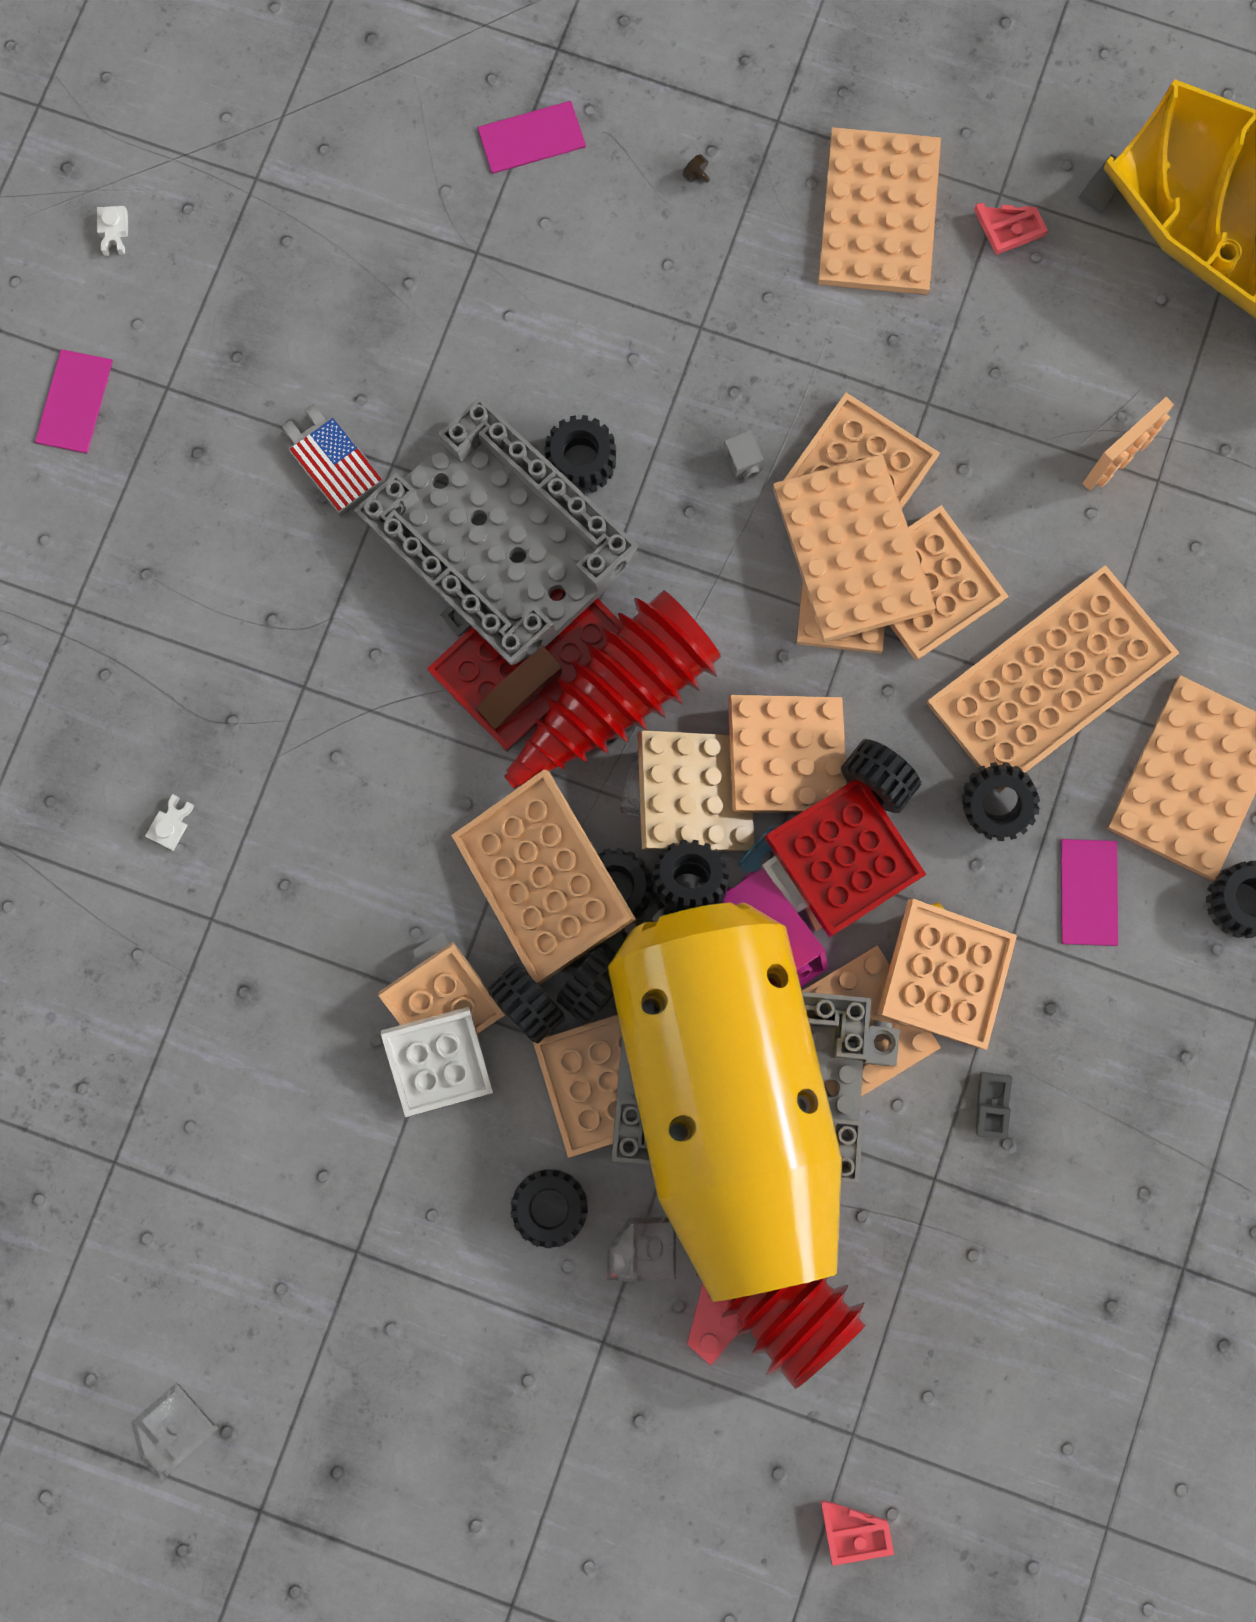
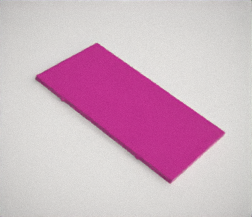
M571 101L477 127L492 174L586 147Z
M60 350L35 443L88 453L108 382L112 359Z
M1061 839L1062 919L1060 921L1062 922V944L1118 946L1117 841Z

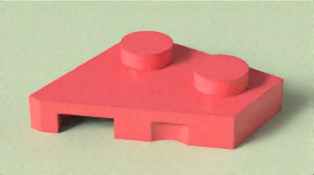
M979 203L974 208L975 214L995 255L1047 235L1048 229L1037 207L1023 206L1017 208L1013 205H1001V208L985 207V203Z
M702 1282L687 1345L711 1366L737 1335L742 1321L737 1314L722 1317L728 1301L713 1302L711 1297H708L709 1293Z
M827 1500L820 1501L832 1566L894 1555L889 1523L886 1519Z

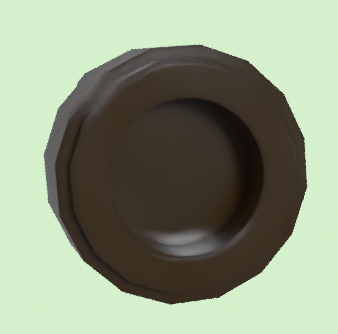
M702 154L696 155L684 168L683 177L689 183L698 177L705 183H708L710 178L704 172L708 165V160Z

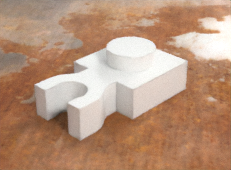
M125 206L97 207V233L100 238H104L101 242V251L104 256H109V248L112 245H117L119 255H125V247L121 241V237H128V211Z
M173 794L168 802L167 813L159 811L145 837L174 851L188 826L181 822L182 819L189 815L194 808L193 804L186 802L183 809L177 810L176 805L180 798Z

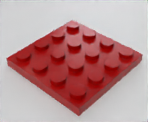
M858 780L851 781L764 836L767 844L829 938L927 875L871 789Z

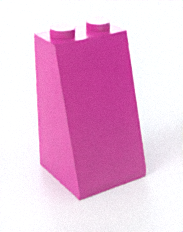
M763 868L757 872L752 871L744 876L742 882L735 887L727 888L723 903H733L734 905L747 903L786 926L800 987H803L828 970L825 949ZM767 977L769 982L777 987L776 981L773 978Z

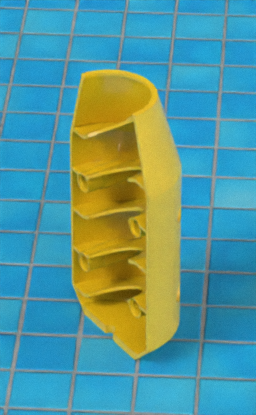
M1175 79L1170 84L1152 115L1126 149L1115 160L1112 156L1109 157L1105 163L1104 171L1162 251L1256 319V110Z
M720 903L691 908L661 916L657 922H645L638 925L630 932L609 964L608 971L658 1200L712 1301L717 1302L745 1297L836 1275L842 1156L786 926L747 903L737 905L733 903ZM767 977L773 978L777 983V987L773 986ZM647 1002L654 1003L658 1008V1014H647L643 1011L642 1005ZM797 1098H800L805 1102V1112H803L799 1108L797 1104ZM674 1124L681 1125L685 1130L684 1140H674L669 1134L670 1126Z

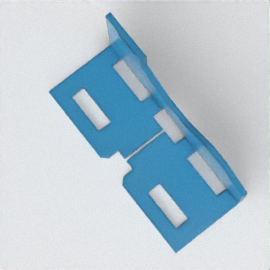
M773 826L764 833L739 862L738 866L747 874L757 871L761 865V858L766 852L772 851L764 836L773 831Z

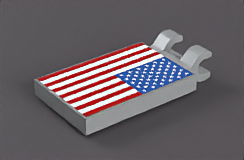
M312 404L305 409V412L313 426L301 434L290 420L282 428L286 436L294 444L288 448L289 453L341 517L375 492L385 481L335 417L332 416L326 421L319 409Z

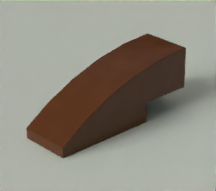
M544 646L540 647L510 673L480 703L477 710L496 731L537 698L542 689L562 674V667Z

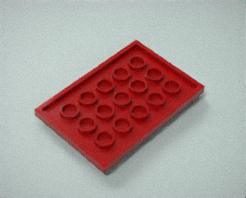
M556 589L551 592L550 599L560 601L565 597L566 593L561 589ZM597 598L545 647L562 667V674L542 689L537 698L496 731L477 710V707L525 660L510 665L471 627L427 668V671L508 752L537 725L535 719L542 720L546 717L550 709L545 698L558 701L562 694L558 678L570 683L574 680L576 672L572 661L586 666L591 660L587 644L602 649L606 644L602 628L617 633L622 627L620 620Z

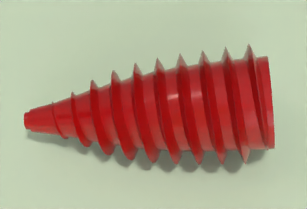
M663 590L650 603L634 598L638 613L633 618L618 613L622 628L617 633L602 628L606 641L602 649L587 644L591 657L587 665L572 661L576 677L571 683L558 678L562 689L561 696L558 701L545 698L550 709L543 721L535 719L538 728L529 741L525 740V747L507 768L506 771L508 773L504 775V778L514 789L523 785L544 769L549 772L558 767L565 769V763L576 758H580L588 763L586 752L595 748H599L609 754L607 741L612 738L618 737L629 743L626 729L636 725L648 731L644 717L653 712L666 719L662 704L671 699L683 705L679 691L687 685L700 691L696 677L703 672L717 677L713 664L721 658L718 649L693 617L668 592Z
M826 1277L782 1289L727 1300L728 1305L722 1317L737 1314L742 1324L736 1337L751 1333L757 1341L751 1356L766 1352L772 1360L766 1375L781 1371L794 1389H797L834 1358L866 1326L859 1318L865 1303L849 1307L843 1300L848 1285L833 1289L826 1282L828 1279Z

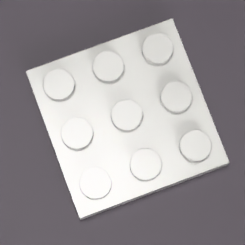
M470 1007L381 1030V1037L405 1117L493 1093Z

